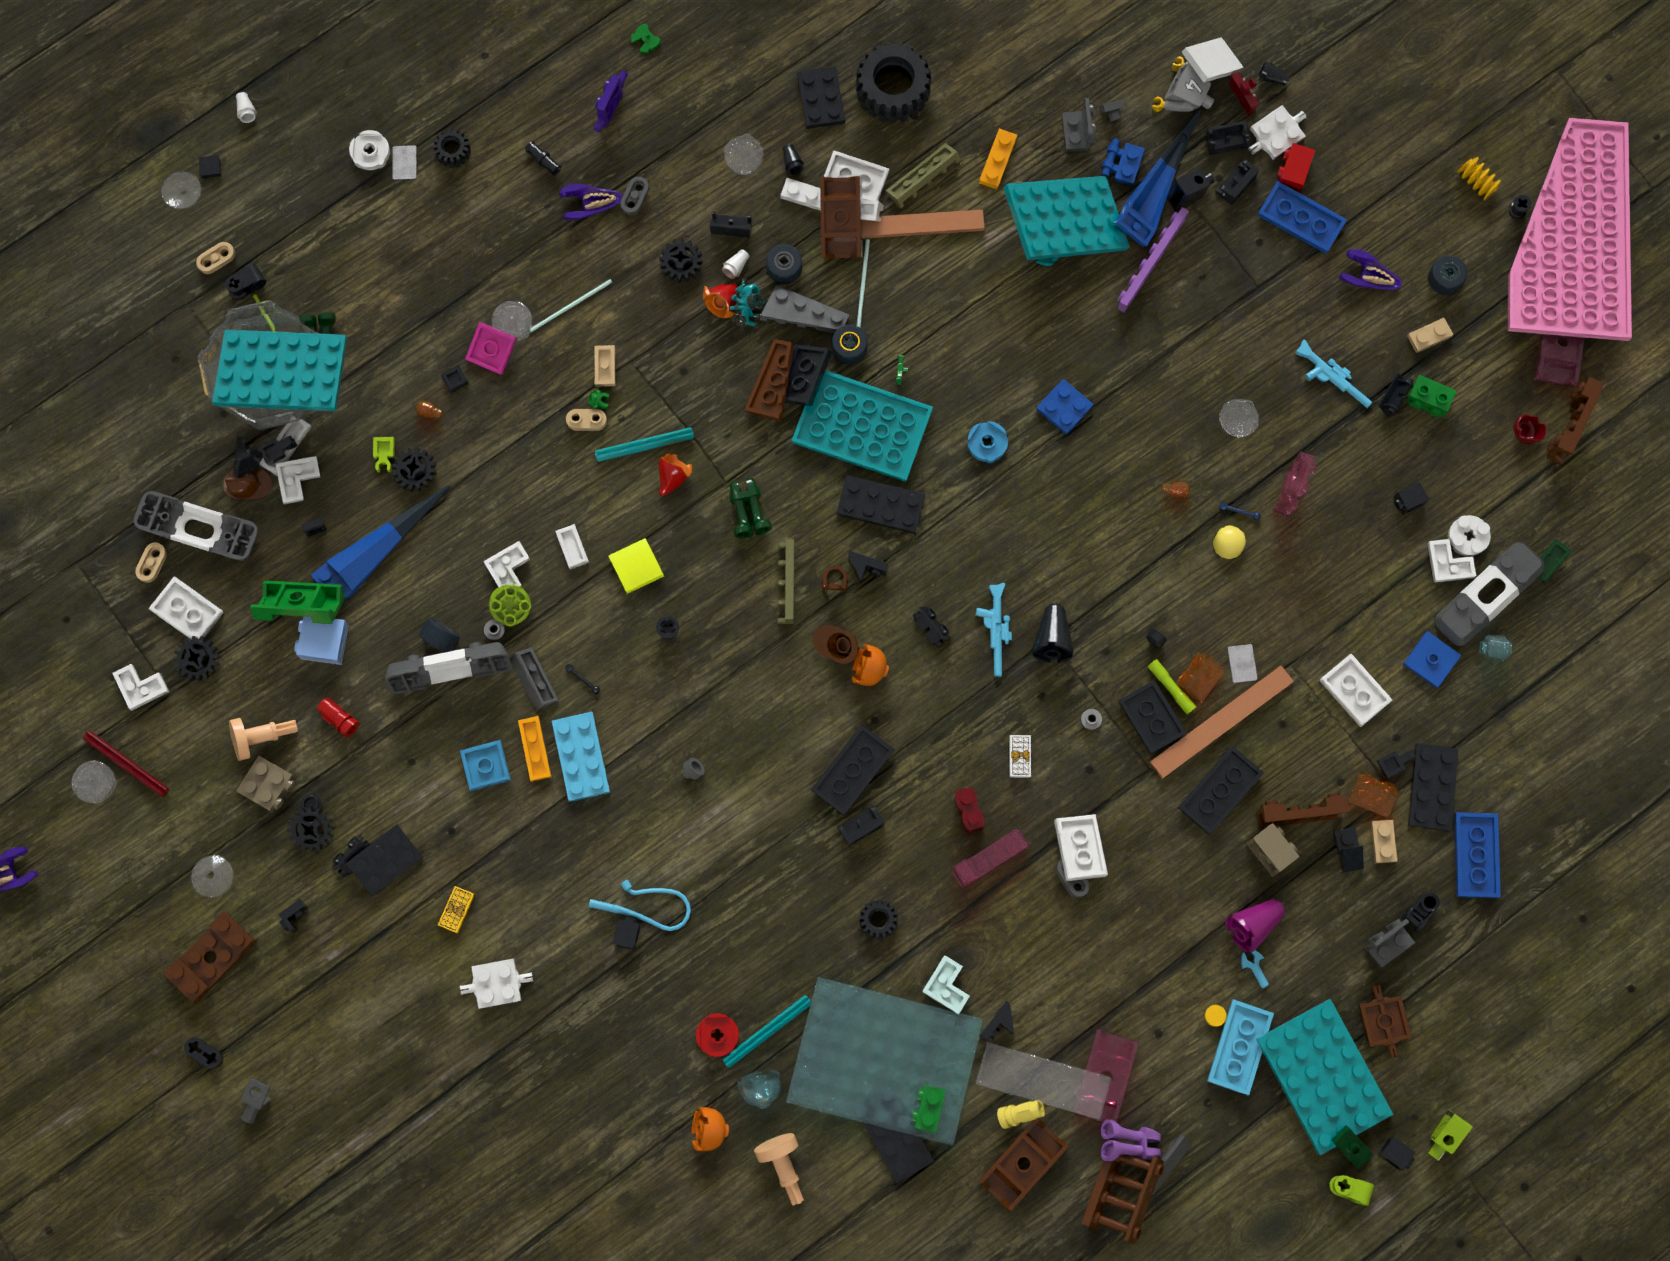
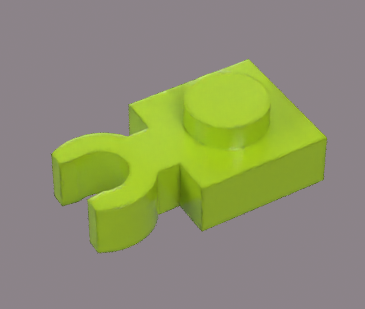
M373 437L374 459H379L375 465L378 473H380L382 465H387L388 472L392 471L389 459H395L394 437Z

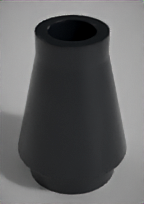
M1265 62L1259 73L1262 81L1283 86L1286 85L1290 76L1271 62Z
M787 144L782 148L785 170L789 174L795 175L803 170L804 162L795 150L794 145Z

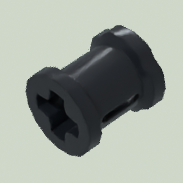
M1525 195L1517 196L1509 207L1510 216L1517 219L1523 218L1531 208L1530 198Z

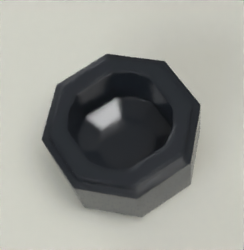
M1151 629L1146 635L1147 641L1156 648L1161 649L1167 641L1164 635L1155 629Z

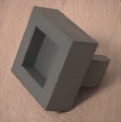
M1122 99L1099 106L1101 114L1108 112L1110 122L1120 119L1117 109L1124 107Z

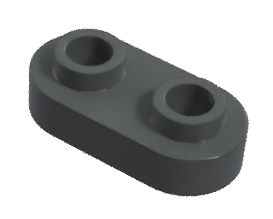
M635 177L629 182L621 200V208L625 214L635 215L640 211L649 192V185L645 178ZM637 187L643 188L641 191L636 190ZM630 204L635 205L633 208H628Z
M1061 859L1055 867L1057 876L1069 895L1074 898L1083 897L1089 890L1087 879L1066 881ZM1074 885H1078L1080 890L1076 891Z

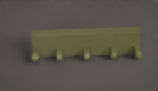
M945 143L886 190L887 195L901 209L904 207L903 202L910 196L915 198L917 196L916 191L925 184L930 186L932 184L931 179L940 172L945 174L947 172L946 168L954 161L958 164L961 161L958 152Z
M786 539V542L778 543V548H786V560L778 561V566H786L785 580H778V586H785V600H778L777 604L778 606H785V618H778V624H794V539Z

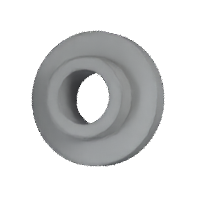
M490 620L485 624L484 634L488 639L498 640L504 635L505 628L503 624L496 620ZM493 626L498 627L495 633L490 631Z
M1088 709L1082 714L1081 723L1085 728L1094 730L1101 725L1102 716L1097 710ZM1094 716L1095 722H1090L1088 717Z

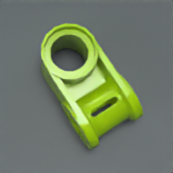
M1344 1175L1335 1176L1329 1182V1188L1333 1194L1349 1199L1354 1203L1369 1206L1374 1188L1373 1184ZM1338 1182H1342V1185H1344L1345 1188L1341 1189V1187L1338 1186Z

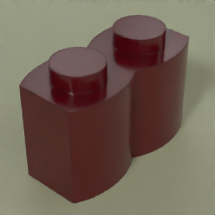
M971 787L957 790L954 802L958 812L961 814L963 829L967 834L982 830L984 816L977 807L976 793Z

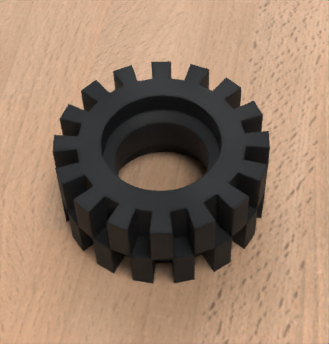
M448 128V132H445L444 129L442 130V135L439 133L436 135L437 139L433 141L435 144L433 149L438 161L442 162L444 166L448 164L449 167L453 168V164H455L456 167H459L458 163L461 162L463 165L465 163L464 159H469L468 154H471L470 144L462 131L459 133L458 129H455L453 132L451 128ZM450 142H456L459 144V150L456 153L448 154L445 152V146Z
M873 900L867 903L862 908L859 922L862 931L873 939H883L890 936L898 922L897 912L889 902L882 900ZM877 911L883 912L887 917L886 924L880 928L874 927L870 922L871 915Z

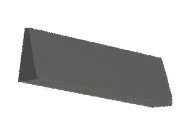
M533 648L515 652L510 658L511 663L535 711L539 712L557 703L559 700Z
M1178 1135L1160 1158L1164 1161V1171L1162 1176L1158 1178L1153 1195L1190 1149L1191 1144L1183 1135Z

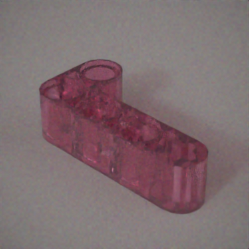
M1017 828L971 858L956 864L951 868L950 872L960 888L964 889L1030 847V844L1020 829Z

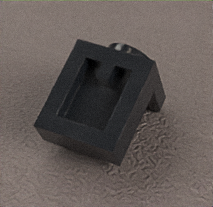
M299 899L278 914L282 919L279 922L286 931L290 930L293 933L298 931L291 920H298L305 914L304 911L308 907L304 901Z

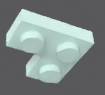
M944 955L922 992L959 1015L970 996L953 986L952 983L963 966Z

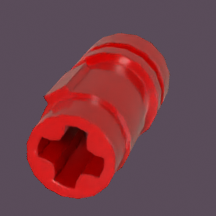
M328 697L323 699L317 706V710L322 714L321 717L330 725L334 724L335 729L338 732L340 731L345 738L350 737L358 729L360 723L349 713L346 714L341 707Z

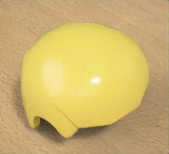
M1231 525L1222 527L1213 541L1215 552L1226 559L1238 557L1245 547V535L1237 527Z

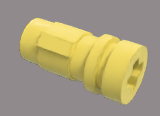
M1040 1100L1021 1103L1017 1106L1001 1107L998 1109L997 1115L1001 1127L1007 1129L1018 1126L1019 1123L1044 1117L1045 1110L1043 1103Z

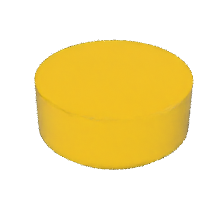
M1212 1005L1206 1009L1204 1018L1210 1026L1218 1027L1226 1021L1227 1014L1220 1005Z

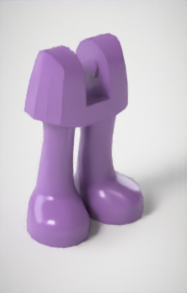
M1105 1120L1102 1123L1101 1136L1104 1139H1109L1101 1148V1157L1104 1161H1114L1119 1155L1123 1154L1137 1156L1144 1161H1152L1153 1156L1161 1158L1160 1149L1147 1147V1143L1160 1142L1161 1134L1155 1130L1142 1127L1139 1131H1134L1121 1127L1113 1120ZM1112 1139L1133 1140L1135 1145L1121 1143Z

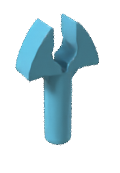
M1255 950L1251 953L1253 956L1252 963L1247 960L1243 952L1241 954L1242 969L1246 967L1252 969L1261 988L1267 987L1269 983L1259 966L1260 960L1264 957Z

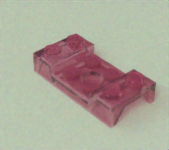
M1542 334L1534 380L1575 387L1579 382L1585 337ZM1558 338L1565 339L1567 341V346H1560L1558 344Z
M1299 452L1284 477L1285 482L1273 512L1287 517L1291 511L1295 512L1299 499L1303 494L1306 495L1309 490L1310 483H1307L1309 476L1313 477L1317 467L1314 464L1315 456Z
M1099 1029L1095 1031L1090 1049L1091 1052L1073 1114L1102 1123L1105 1120H1113L1117 1123L1137 1051L1138 1041L1114 1036ZM1103 1071H1108L1112 1075V1080L1108 1084L1103 1083L1100 1079Z

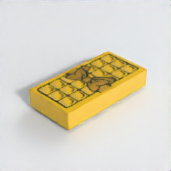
M455 886L438 926L458 934L475 894Z

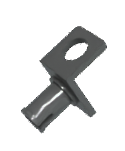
M253 1078L249 1080L241 1101L247 1103L245 1111L241 1116V1119L247 1123H253L259 1109L263 1108L271 1100L267 1096L270 1087ZM254 1086L259 1087L262 1093L251 1090V1088Z

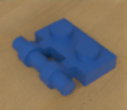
M1112 139L1111 145L1107 148V158L1102 164L1103 171L1101 175L1108 178L1110 172L1115 173L1114 181L1133 186L1145 148L1126 143L1123 150L1118 147L1120 141ZM1115 156L1121 158L1119 165L1113 163Z

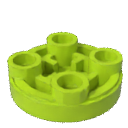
M505 584L498 587L489 599V610L493 618L507 626H513L524 621L531 609L528 594L523 588L515 584Z

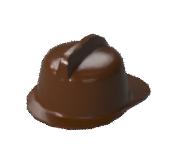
M233 469L226 475L223 482V488L227 496L237 500L262 499L269 494L272 488L271 477L261 469L250 471L238 477L233 476Z
M824 625L819 627L813 635L814 647L824 657L838 663L847 664L852 662L857 656L859 650L856 637L850 632L835 626Z

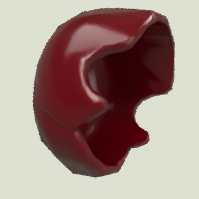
M1522 415L1517 418L1513 425L1516 438L1527 445L1543 440L1547 434V426L1545 423L1538 421V416Z

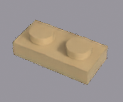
M1442 318L1409 333L1407 337L1415 352L1418 353L1451 338L1453 333L1445 318Z
M615 345L595 346V387L616 386Z
M1393 820L1371 821L1375 864L1396 863L1397 852Z

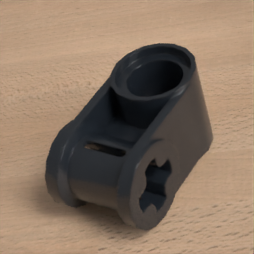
M250 264L243 268V270L229 276L225 281V286L233 299L240 300L264 287L267 281L257 265Z
M1430 892L1421 895L1400 919H1407L1409 924L1415 928L1414 931L1418 933L1440 906L1439 897ZM1426 897L1433 901L1431 909L1424 905Z

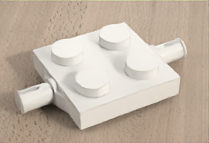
M1281 105L1252 125L1250 130L1256 137L1257 143L1248 148L1249 151H1252L1251 154L1254 155L1257 151L1263 149L1274 160L1283 154L1286 149H1290L1292 143L1297 144L1303 140L1305 134L1299 128L1298 123L1306 118V114L1301 111L1292 117L1284 106Z
M515 959L471 966L473 982L469 985L460 986V990L469 988V990L461 991V995L474 992L479 1009L522 1001L520 994L521 983L533 981V977L525 979V977L533 975L532 972L519 975Z

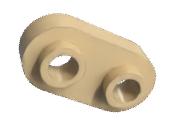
M227 242L218 243L199 255L196 261L197 267L204 274H212L234 259L235 250ZM224 252H228L227 256H222ZM207 263H211V266L205 267Z
M573 409L568 412L566 422L568 427L575 431H599L606 426L607 418L605 413L599 409ZM574 416L580 417L578 421H573L572 419ZM595 416L600 417L598 421H593Z
M151 543L145 548L135 570L136 576L142 582L150 583L157 578L167 557V551L161 544ZM155 552H160L158 557H154ZM151 570L150 575L145 576V572Z

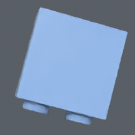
M303 617L298 627L300 637L295 642L294 650L297 652L296 655L303 660L342 665L349 628L348 623L341 619H334L332 624L312 623L311 617Z

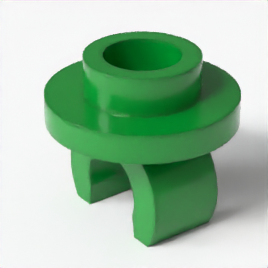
M597 389L593 393L591 392L588 398V404L591 405V409L598 407L601 410H606L608 404L603 403L601 399L607 400L609 394H600V390Z

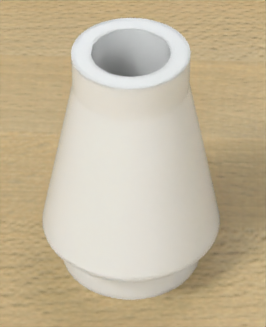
M245 92L238 93L236 95L237 117L243 123L254 121L257 112L248 98V94Z
M741 249L723 263V273L731 279L739 277L746 261L749 259V254Z

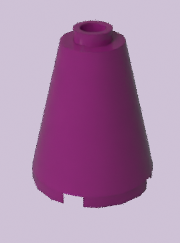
M1270 899L1227 917L1225 921L1226 929L1228 932L1230 930L1233 932L1234 937L1232 939L1239 948L1245 952L1251 951L1252 953L1285 916V907L1279 900Z

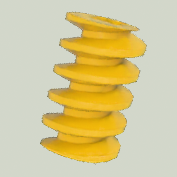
M1479 157L1468 160L1457 173L1463 172L1462 179L1469 177L1467 184L1475 183L1472 189L1477 190L1480 188L1478 195L1486 194L1484 197L1485 201L1499 188L1501 180L1499 179L1494 182L1495 174L1488 176L1490 169L1482 170L1484 163L1477 165Z

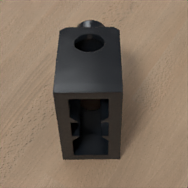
M1199 169L1175 181L1166 199L1173 209L1179 213L1182 207L1187 208L1204 197L1210 185L1214 183V177L1209 172L1204 175Z

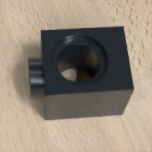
M1418 482L1397 492L1394 496V505L1404 515L1424 506L1429 498L1421 483Z
M624 917V920L618 919L613 941L614 946L631 950L636 949L641 927L639 923H636L637 919Z
M1389 1137L1378 1153V1156L1398 1170H1404L1405 1168L1409 1169L1413 1164L1415 1151L1397 1138Z

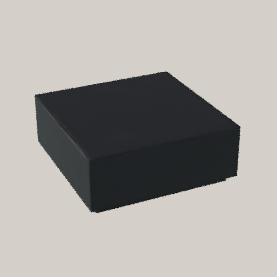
M219 155L199 157L201 178L221 176Z
M459 365L441 374L451 393L469 384Z
M321 518L301 524L307 536L327 530Z

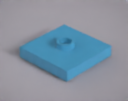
M501 740L460 750L470 791L511 781Z

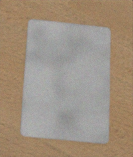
M393 146V179H415L416 146Z
M1252 644L1228 647L1233 682L1257 680Z

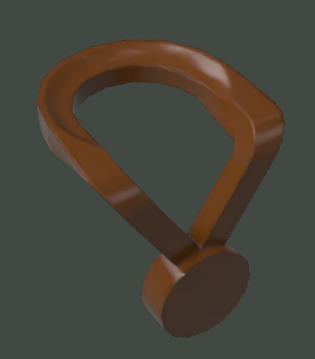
M837 565L828 567L824 571L821 588L823 590L835 591L847 590L848 581L845 570ZM831 570H839L843 574L842 586L839 584L827 585V574Z

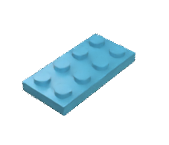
M593 712L553 720L552 725L569 802L610 793Z
M1234 999L1231 1001L1207 1082L1247 1096L1250 1094L1262 1055V1050L1256 1038L1269 1031L1274 1013Z

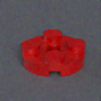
M724 1014L708 1015L697 1027V1043L703 1052L712 1057L725 1056L732 1052L738 1043V1027L731 1018ZM716 1029H719L720 1033H724V1037H721L720 1041H716L715 1038L711 1037Z

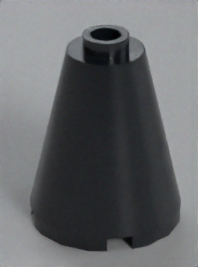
M1052 603L1045 608L1032 648L1033 657L1043 662L1051 663V659H1057V663L1069 661L1073 657L1074 650L1064 607L1057 603Z

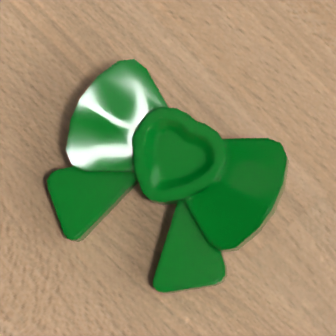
M647 24L640 25L636 29L635 34H631L632 44L641 39L644 42L640 53H649V50H655L661 44V39L653 36Z
M898 355V369L895 381L897 385H901L902 371L908 372V368L903 367L904 355Z

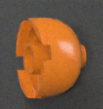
M863 644L865 648L859 649L854 659L852 670H856L855 677L852 676V681L863 686H873L880 682L883 677L887 676L889 666L887 665L884 653L879 648Z
M698 1107L700 1111H695L692 1122V1134L696 1133V1141L692 1140V1144L696 1151H712L723 1143L724 1137L728 1136L729 1126L725 1124L723 1115L717 1110L708 1107Z

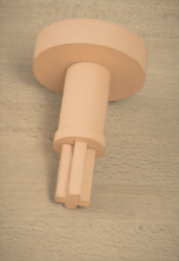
M241 718L229 720L232 743L239 761L250 758V745L271 740L275 741L278 740V736L298 732L295 720L279 724L270 722L269 724L244 729Z
M788 1133L765 1141L757 1146L754 1152L758 1162H773L781 1187H785L791 1204L795 1205L802 1203L801 1201L804 1199L797 1184L799 1180L798 1175L795 1173L788 1155L798 1147V1142L793 1133Z

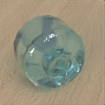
M1487 635L1479 644V653L1483 654V658L1486 661L1504 662L1507 657L1511 656L1512 644L1506 636Z

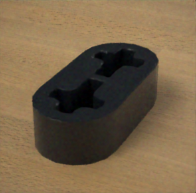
M190 1038L186 1041L184 1045L185 1053L205 1067L216 1069L223 1063L222 1053L202 1039ZM198 1042V1048H200L203 1051L201 1053L197 1051H194L192 1053L191 1051L193 1048L190 1047L191 1044H196ZM206 1053L209 1055L216 1053L215 1058L217 1062L209 1064L210 1059L205 1056Z

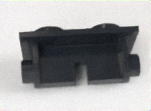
M1397 373L1378 404L1387 417L1399 411L1404 401L1402 396H1407L1414 386V381L1411 378L1407 377L1405 380Z
M920 607L919 609L922 612L917 611L913 614L914 621L922 631L928 627L931 629L925 635L933 646L936 645L939 648L944 644L942 640L951 639L948 635L949 630L944 624H940L937 621V615L930 607Z
M361 835L358 837L354 836L348 842L346 851L343 854L340 852L332 861L334 863L332 868L336 870L339 867L338 873L343 877L351 873V869L346 862L370 845L367 840L362 842L364 838Z

